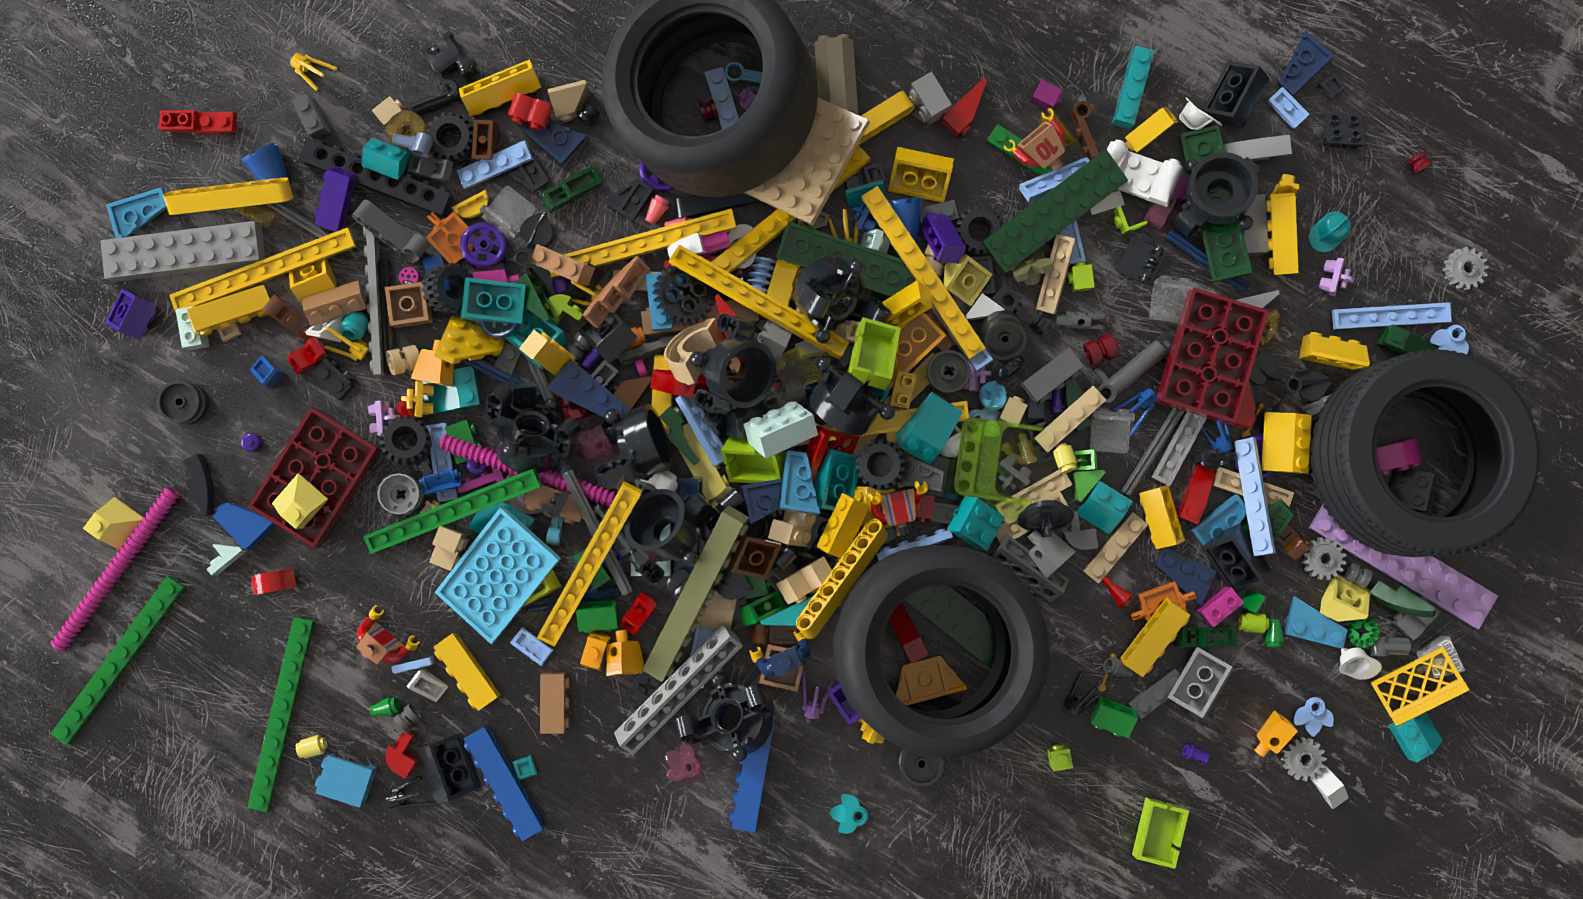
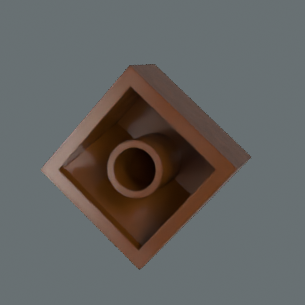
M748 535L741 537L738 540L741 542L738 549L730 555L732 561L728 566L729 569L734 573L767 580L782 546L781 543Z

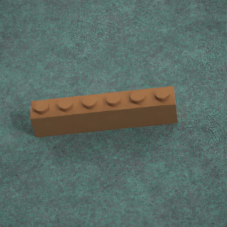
M733 299L725 301L738 317L748 320L753 324L759 323V314ZM684 303L685 308L691 311V306ZM717 303L710 306L712 311L706 312L708 316L705 318L701 317V321L716 318L718 321L720 315ZM645 308V311L641 312L643 334L645 337L674 334L692 326L688 320L682 326L680 320L677 324L673 322L672 330L652 332L650 308Z

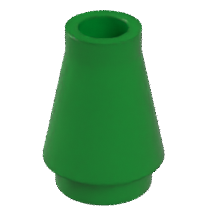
M1269 620V628L1265 638L1267 648H1283L1285 641L1280 620Z
M392 696L370 706L372 717L396 715L397 712L401 711L399 699Z

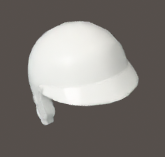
M955 426L940 452V455L945 458H956L966 448V437L957 426Z

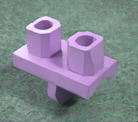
M1338 258L1337 261L1326 260L1324 272L1334 274L1332 279L1322 277L1319 289L1329 292L1331 296H1336L1339 281H1341L1340 288L1346 289L1347 283H1354L1355 278L1350 276V269H1345L1344 275L1342 274L1343 258Z
M968 361L970 377L963 389L979 392V376L980 383H986V376H991V371H985V367H983L980 371L976 372Z
M375 401V404L368 406V414L376 416L377 423L370 424V433L380 436L383 433V427H388V421L392 420L394 422L396 420L395 417H400V415H394V408H391L390 401Z

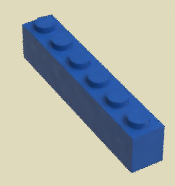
M773 713V726L776 713ZM773 727L765 744L757 751L748 754L744 761L739 762L743 767L742 772L737 773L736 783L739 784L738 792L734 791L732 803H736L735 811L731 810L729 822L733 823L732 829L755 833Z
M486 725L464 738L466 750L468 753H472L475 758V766L478 770H482L484 774V782L488 787L491 786L494 791L493 797L495 801L502 805L504 817L513 824L515 836L524 841L541 831L546 825L520 780L518 781L515 771L489 726Z

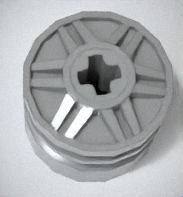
M400 473L386 477L379 485L377 493L379 503L383 509L398 515L412 514L419 509L424 498L419 481L412 476ZM400 491H406V493L404 494L406 496L405 499H399Z

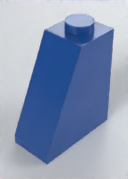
M235 503L221 504L213 515V518L245 550L252 549L276 526L275 523L257 512Z

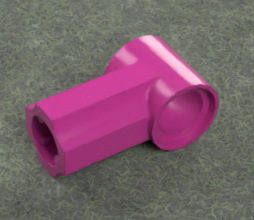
M727 231L710 236L701 235L705 253L699 256L705 259L710 257L712 253L730 248L731 244Z

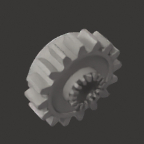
M1468 247L1449 254V260L1444 261L1446 268L1443 269L1446 272L1444 278L1450 281L1449 285L1454 284L1456 289L1463 287V290H1468L1470 287L1473 289L1478 287L1477 284L1483 283L1482 278L1488 276L1484 270L1488 269L1489 266H1484V262L1487 259L1480 258L1482 252L1475 254V248L1468 250ZM1463 265H1465V266L1467 267V272L1464 271V269H1463L1464 266H1463Z
M1317 538V542L1315 540L1310 541L1312 547L1302 555L1304 560L1301 563L1306 565L1304 570L1310 571L1311 577L1317 575L1319 580H1322L1323 577L1325 580H1330L1331 576H1338L1336 571L1343 572L1340 566L1341 564H1346L1345 561H1342L1346 554L1340 552L1343 549L1342 546L1336 547L1337 541L1331 542L1330 538H1325L1324 540L1323 538ZM1323 554L1326 556L1325 563H1322L1320 559Z
M1300 737V741L1293 738V743H1287L1286 750H1282L1284 757H1281V760L1285 762L1283 768L1289 769L1287 774L1290 776L1294 775V778L1297 780L1301 778L1303 781H1307L1308 777L1314 780V774L1321 775L1319 769L1326 767L1322 764V761H1326L1327 758L1321 756L1325 751L1318 749L1320 744L1317 742L1313 743V739L1308 738L1306 741V738ZM1306 754V761L1301 763V756Z

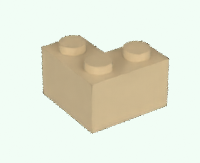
M785 510L783 520L773 519L768 538L788 545L807 547L811 539V529L816 521V515Z
M439 526L432 543L435 545V549L429 562L452 571L462 558L460 557L462 551L466 550L469 545V534L449 526Z
M822 557L801 567L776 583L787 604L794 601L798 604L807 598L805 596L807 593L812 595L818 591L832 569L825 557Z

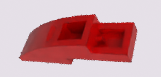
M160 111L159 130L211 135L236 133L237 113Z
M653 369L651 389L695 398V394L699 389L710 391L704 375H700L694 384L687 385L677 381L671 370Z

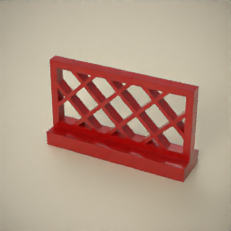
M816 426L818 435L810 438L805 451L811 470L812 483L822 465V457L828 453L829 449L840 446L841 452L853 455L860 436L825 430L822 426ZM830 437H835L836 441L828 446ZM852 439L850 445L844 448L842 443Z

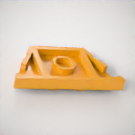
M938 655L902 665L895 696L904 705H910L967 689V686L958 678L944 659Z

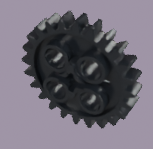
M669 265L667 270L663 269L662 275H658L656 278L659 282L653 284L658 289L652 292V294L658 295L653 301L660 303L656 308L663 309L661 315L663 316L667 313L668 321L675 318V324L681 320L682 326L687 323V320L692 325L694 321L699 323L702 320L701 317H707L706 312H711L712 308L710 306L715 304L712 298L716 294L711 293L714 288L676 266L673 268L672 265ZM677 277L682 278L684 280V284H680L677 280ZM694 288L699 289L701 295L696 294ZM668 293H672L675 296V300H671L668 297ZM684 303L691 306V311L685 308Z

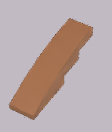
M636 256L603 288L582 315L594 327L599 328L607 315L617 310L624 298L629 299L650 268Z

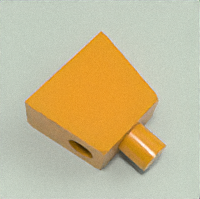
M435 340L433 350L422 349L420 351L411 379L452 387L454 364L434 357L440 340Z
M627 630L616 631L617 642L606 646L607 676L632 675L645 672L643 671L645 664L640 643L638 641H628Z
M598 631L592 632L588 636L580 664L601 671L606 657V646L610 643L612 635Z
M1274 710L1257 733L1260 744L1256 747L1255 752L1263 758L1270 750L1276 754L1279 753L1298 732L1288 719Z

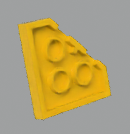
M452 315L434 357L451 364L460 363V360L463 359L471 361L481 359L484 355L489 354L497 356L500 355L506 339L495 338L489 335L484 328Z

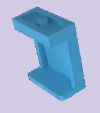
M334 753L328 755L323 759L321 768H323L322 774L318 776L315 782V787H317L315 793L359 808L365 805L377 767L372 765L364 766L336 757L337 754Z

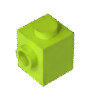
M1086 262L1075 263L1074 267L1069 269L1067 281L1068 284H1071L1072 292L1089 291L1094 288L1092 264L1086 265Z
M1064 744L1052 745V748L1047 749L1050 768L1053 771L1073 768L1070 748L1064 746Z

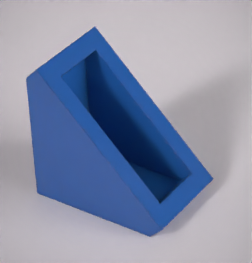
M263 355L260 356L250 369L261 384L270 388H275L286 374Z

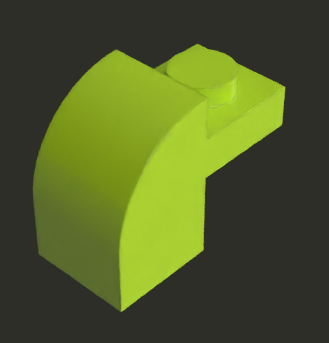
M558 294L548 299L559 322L565 313L580 323L584 320L583 310L575 304L572 307L570 306L573 300L570 296Z

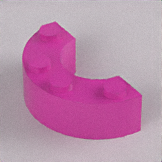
M1417 438L1376 448L1377 462L1381 475L1391 473L1390 469L1397 468V471L1410 469L1409 467L1421 465L1420 461H1423Z

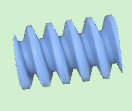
M755 257L754 262L756 264L751 265V269L754 271L748 274L752 279H747L746 282L758 290L767 293L768 290L764 286L770 285L767 278H772L773 275L769 271L775 269L771 266V263H776L777 261L766 257Z

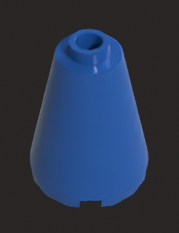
M277 143L263 146L257 149L252 156L248 154L242 158L243 164L258 180L288 178Z
M923 197L887 200L915 243H917Z

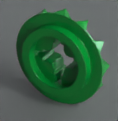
M1367 617L1366 619H1358L1355 622H1351L1352 625L1348 629V638L1352 644L1360 648H1367L1376 643L1380 635V629L1374 620ZM1365 627V630H1367L1369 633H1364L1363 636H1361V634L1357 631L1363 630V628Z

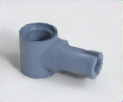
M418 132L416 136L412 135L411 137L395 133L392 143L395 146L409 148L418 157L428 158L434 138L422 132Z

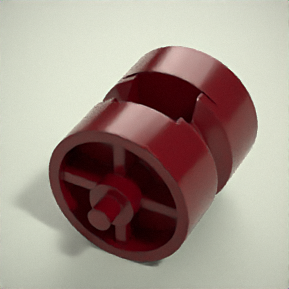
M1106 334L1099 338V342L1093 340L1084 343L1085 355L1082 357L1083 359L1087 358L1092 367L1102 364L1104 358L1106 360L1114 359L1119 356L1117 345H1120L1119 341L1115 342L1111 334Z
M561 396L558 397L561 408L565 409L563 413L565 419L573 418L581 425L583 424L582 420L591 415L588 409Z

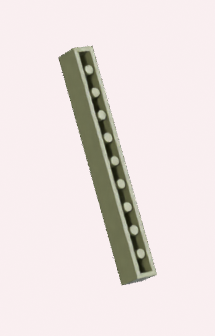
M731 506L722 511L643 668V671L661 682L674 673L676 669L674 667L675 662L678 663L684 654L682 652L683 647H687L692 638L689 636L691 631L694 632L700 623L697 621L698 617L703 616L708 607L705 605L707 600L710 601L716 592L713 589L715 584L718 585L724 576L722 574L723 569H727L732 561V558H730L731 553L736 552L741 543L738 541L740 536H744L749 528L746 525L749 517Z

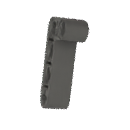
M363 200L352 214L359 224L410 263L419 260L430 246V242L420 234L411 235L368 200Z

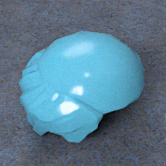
M989 381L981 387L979 400L986 409L997 411L1003 408L1007 402L1006 389L996 381Z

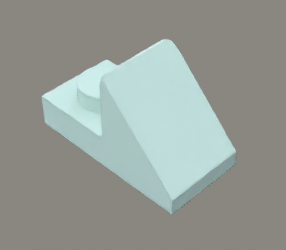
M875 229L864 232L860 245L887 254L890 241L886 236H883L884 231Z
M213 544V547L222 557L218 556L210 562L211 566L207 570L211 575H218L248 550L241 546Z

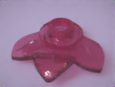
M596 422L593 430L581 429L579 442L583 446L579 449L578 455L582 458L592 459L597 455L604 456L611 450V443L601 429L602 424ZM603 443V447L599 449V444Z
M683 743L680 751L671 750L665 753L666 763L671 767L666 773V777L669 779L681 781L685 777H694L699 773L700 765L695 759V751L690 745ZM688 764L692 765L691 771L687 769Z

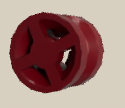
M713 99L709 100L708 103H698L704 122L712 117L715 119L719 118Z
M1426 150L1408 160L1409 164H1412L1414 167V173L1433 164L1431 160H1428Z

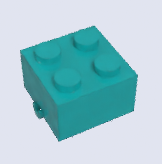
M965 496L959 508L953 511L954 517L947 530L973 548L988 551L1005 517L979 498Z

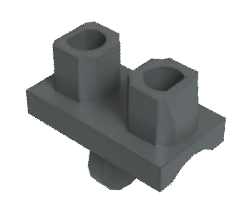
M1008 456L994 468V471L1000 474L998 479L1004 482L1001 486L1002 489L1009 486L1013 490L1015 487L1023 490L1029 484V477L1032 472L1026 467H1022L1019 472L1013 467L1017 461L1012 456Z

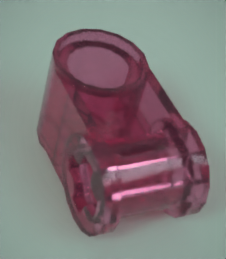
M1172 194L1168 207L1154 203L1147 211L1143 221H1147L1148 224L1160 230L1176 203V196Z

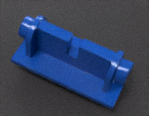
M451 468L439 472L440 477H437L436 473L422 475V478H419L422 494L427 495L461 487V472H458V469L454 470Z

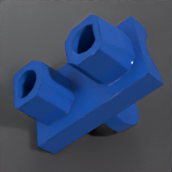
M861 202L859 207L853 206L852 211L856 213L853 219L858 221L856 228L864 234L865 231L877 229L878 223L871 220L872 214L865 207L864 202Z

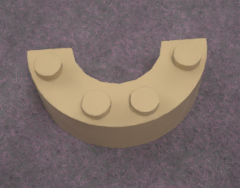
M716 318L707 319L686 328L676 335L665 348L664 357L677 381L687 385L694 384L701 374V368L692 365L690 361L691 355L696 351L704 353L709 348H715L723 340L724 335L717 327Z

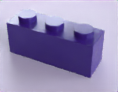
M333 167L325 172L323 177L325 182L324 188L319 194V200L321 201L315 212L316 225L335 232L345 228L357 174L338 167Z
M927 212L920 229L937 261L959 264L962 256L965 254L966 247L948 215Z

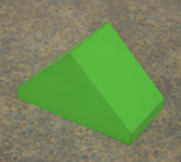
M1096 450L1073 451L1077 461V469L1074 471L1097 469Z
M1104 470L1073 472L1075 501L1081 502L1106 472Z

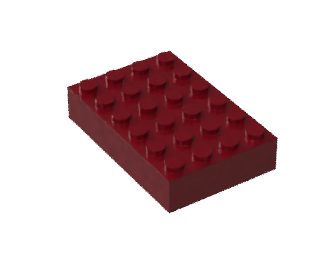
M1194 287L1187 292L1155 402L1228 425L1237 423L1269 310Z
M310 407L248 507L311 547L321 548L379 456L382 448L319 409ZM298 473L328 498L326 503L303 529H295L280 516L272 504Z

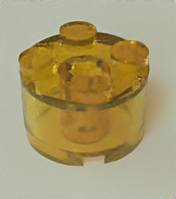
M402 110L391 117L386 127V133L392 143L395 133L411 137L412 135L416 136L418 132L425 133L429 127L416 113ZM396 146V147H399L400 149H403V150L408 151L409 153H412V152L409 150V148Z

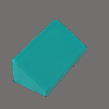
M880 180L847 189L845 197L848 207L860 205L863 202L861 196L877 186L885 196L883 181Z

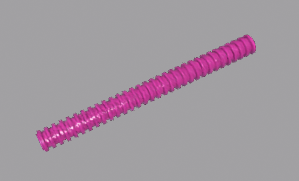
M444 434L439 444L441 451L445 450L453 455L456 453L457 456L460 457L462 455L463 458L466 459L468 457L469 460L474 459L476 463L480 461L482 465L485 463L486 466L491 465L492 468L503 469V472L509 471V474H520V472L505 466L493 449L490 451L487 447L484 449L481 445L478 447L475 443L472 445L470 441L466 443V440L463 439L461 441L460 438L455 439L454 436L449 437L448 434ZM552 469L537 473L544 486L549 485L550 488L555 487L556 490L561 489L562 491H567L568 494L571 493L562 476L563 473L552 472ZM578 479L587 499H590L591 502L596 501L597 504L600 502L602 506L606 504L608 508L610 507L617 495L616 491L610 492V489L604 490V487L598 488V485L592 486V483L587 484V481L581 482V479Z
M165 487L164 492L160 493L161 497H157V502H154L153 507L149 508L150 512H146V517H143V521H140L138 523L139 526L135 527L136 531H132V536H129L127 538L128 541L124 542V546L120 547L121 551H117V556H114L113 561L109 562L110 566H106V571H103L102 576L98 577L99 581H95V585L91 587L92 590H89L87 592L88 595L84 596V600L80 601L81 605H77V610H74L73 615L69 616L70 620H66V625H63L62 630L58 631L59 635H55V640L51 641L55 649L62 652L68 650L67 647L75 640L74 637H77L78 632H81L82 627H85V622H88L89 617L93 616L92 612H96V607H99L100 602L104 601L103 597H107V592H110L111 587L115 586L114 583L119 581L118 577H122L121 573H124L126 571L125 568L129 567V563L133 562L132 558H136V553H139L140 548L144 547L143 543H147V538H150L151 533L155 532L154 529L158 528V523L160 524L162 522L161 519L166 517L165 514L169 513V509L173 508L172 504H176V499L180 498L178 492L172 488Z

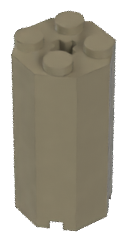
M841 34L838 37L832 38L828 35L819 36L818 41L814 45L818 97L858 115L853 39H849L848 34Z

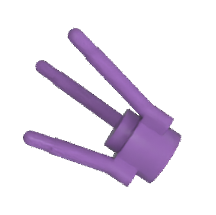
M802 670V710L805 711L804 716L811 719H819L820 713L823 714L829 694L826 691L820 705V702H817L820 687L816 686L813 701L810 700L807 704L806 671ZM831 680L827 691L832 689L834 680Z

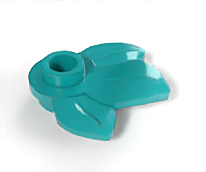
M842 794V804L833 807L829 813L833 819L840 822L839 832L848 834L852 833L857 826H862L867 822L868 812L864 807L860 806L856 797L850 794ZM857 812H860L862 814V818H855V814Z

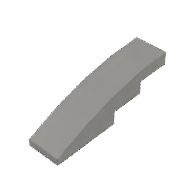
M1290 135L1223 144L1225 152L1239 155L1244 159L1249 157L1252 161L1290 156L1292 154Z

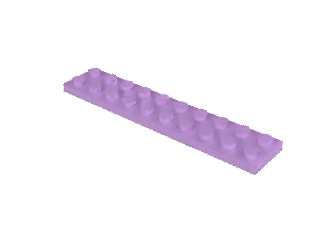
M1323 505L1321 506L1309 527L1310 530L1324 538H1330L1331 542L1337 541V546H1342L1345 551L1420 596H1424L1430 602L1473 628L1479 629L1498 595L1433 556L1401 557L1375 551L1374 548H1368L1360 544L1359 540H1354L1350 535H1347L1345 530L1341 529L1333 521L1334 518L1328 515L1327 509H1324Z

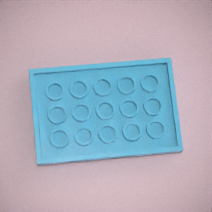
M502 506L435 593L490 644H493L561 558Z

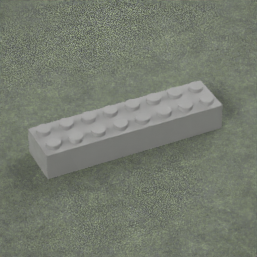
M255 221L100 240L104 278L113 282L245 266L266 259L262 225Z

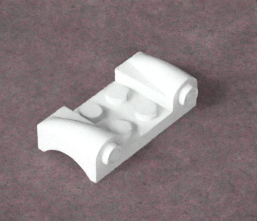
M1121 140L1111 141L1107 151L1128 179L1117 190L1168 207L1174 189L1183 175L1181 163L1175 159L1165 160L1162 163L1130 152L1126 147V143Z

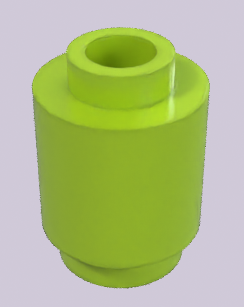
M1245 612L1239 615L1238 627L1244 632L1264 633L1269 628V619L1266 618L1265 614Z

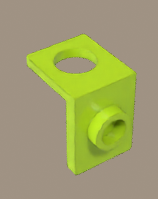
M1121 206L1113 210L1115 225L1117 228H1120L1122 235L1148 224L1147 221L1129 227Z

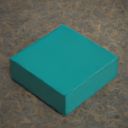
M532 755L512 762L518 781L538 774Z

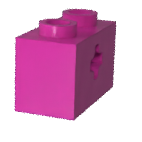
M1224 587L1199 607L1196 612L1207 626L1215 627L1244 602L1232 587Z

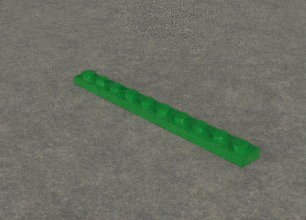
M532 468L363 537L372 554L543 485L536 469Z
M171 576L165 578L50 733L52 736L65 745L71 743L185 588L184 585Z
M293 617L247 808L263 812L269 811L315 622L313 620Z

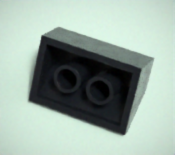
M1228 61L1202 111L1228 126L1244 128L1270 78L1260 66Z
M1240 524L1223 530L1201 547V550L1226 586L1232 587L1236 593L1265 583L1271 572V568L1262 556H1254L1251 539Z
M461 732L417 749L436 804L449 802L480 788L470 756L464 746L465 742Z

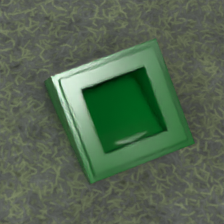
M1247 590L1242 598L1244 603L1240 607L1256 614L1266 597L1255 591Z

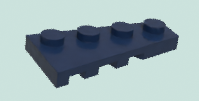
M572 359L546 388V390L602 417L611 408L617 409L620 414L631 410Z

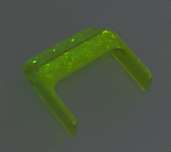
M983 418L966 419L962 426L954 483L956 492L964 496L1025 505L1032 504L1031 499L999 494L995 489V481L1003 431L1007 427L1042 431L1043 426Z

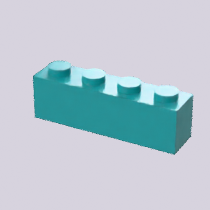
M1135 46L1132 50L1111 125L1130 130L1135 124L1154 50Z

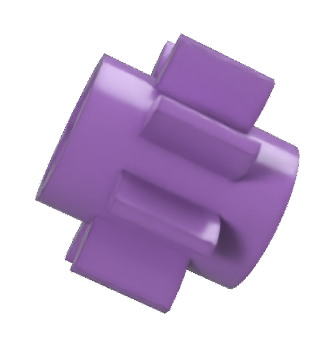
M748 87L739 94L741 97L740 105L745 110L754 101L758 89Z

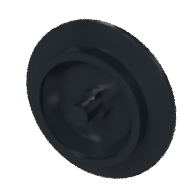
M1056 500L1037 501L1028 505L1018 515L1017 523L1023 529L1044 531L1045 537H1051V530L1064 527L1074 519V511L1069 506Z

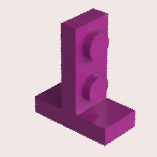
M495 467L492 468L493 473L486 471L479 474L480 478L473 480L470 477L462 480L461 487L457 488L459 493L464 494L488 484L500 482L507 477L503 469L498 470Z

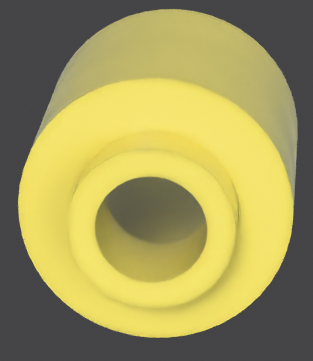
M1066 443L1057 445L1053 454L1058 469L1062 473L1076 470L1077 461L1072 446Z
M321 735L302 739L296 744L297 755L299 758L307 759L324 754L325 749L328 747L327 741Z

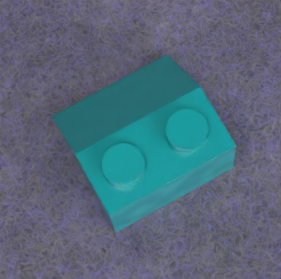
M371 138L363 147L362 166L398 180L408 168L412 154L399 147Z
M1098 481L1079 507L1078 516L1103 532L1110 534L1122 520L1133 501L1103 482Z
M1426 712L1398 726L1394 722L1388 725L1407 759L1416 763L1433 754L1443 741Z

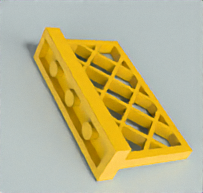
M1443 646L1371 682L1396 726L1469 691V688ZM1440 653L1444 655L1445 662L1443 666L1432 664L1434 656ZM1420 663L1428 665L1425 676L1414 673L1416 665ZM1431 666L1442 669L1439 680L1428 677ZM1445 670L1453 672L1457 677L1456 680L1450 683L1442 681ZM1402 672L1410 674L1407 685L1396 682L1398 674ZM1413 675L1424 678L1421 689L1410 686ZM1427 680L1438 682L1436 690L1432 692L1424 690ZM1384 681L1392 683L1389 694L1381 692L1377 685ZM1395 685L1406 687L1403 698L1392 695ZM1409 689L1420 692L1418 699L1414 701L1406 699ZM1390 699L1401 700L1400 708L1392 711L1389 707Z

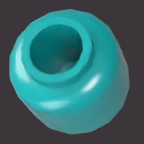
M359 311L345 315L340 325L342 334L350 340L361 339L368 329L369 320Z

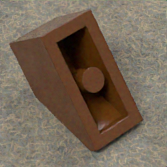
M474 120L472 159L492 160L498 144L499 125L491 120Z
M647 376L622 381L621 384L617 383L611 393L633 410L650 387L652 378Z

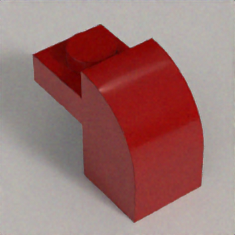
M314 336L308 339L304 347L291 352L287 360L295 373L299 375L322 362L321 358L323 356L328 357L322 342L318 341Z
M293 569L251 576V587L254 595L296 588Z
M641 592L619 625L635 636L652 614L657 603L650 596L644 595Z
M408 731L405 734L402 733L396 741L398 746L393 743L386 750V762L389 768L405 779L411 775L420 760L407 752L417 735L412 731Z

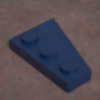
M1305 31L1278 86L1280 88L1283 87L1293 97L1333 59L1334 55Z
M551 120L547 129H541V131L530 128V125L526 123L518 126L520 130L561 165L568 160L587 138V135L556 124Z
M783 478L743 485L741 487L747 516L749 517V525L754 524L780 508Z
M1165 547L1161 548L1154 563L1170 580L1175 581L1184 593L1187 594L1194 591L1196 599H1193L1194 602L1202 606L1217 572L1216 570Z

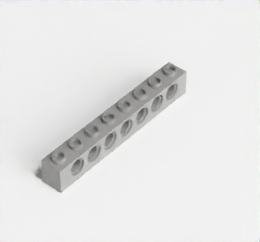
M722 624L614 732L619 746L634 755L743 646L736 633Z

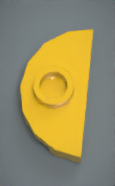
M484 190L451 208L457 215L463 218L472 219L479 217L488 206L489 197L487 191Z

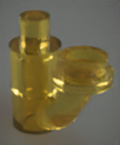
M1276 308L1269 310L1265 326L1270 325V329L1266 335L1262 334L1260 341L1262 348L1270 346L1269 341L1278 329L1280 315Z
M1025 433L1018 435L1020 440L1018 446L1021 455L1016 454L1010 449L1013 448L1010 442L999 445V452L1003 451L1007 456H1012L1019 464L1028 465L1038 461L1031 439L1027 440Z

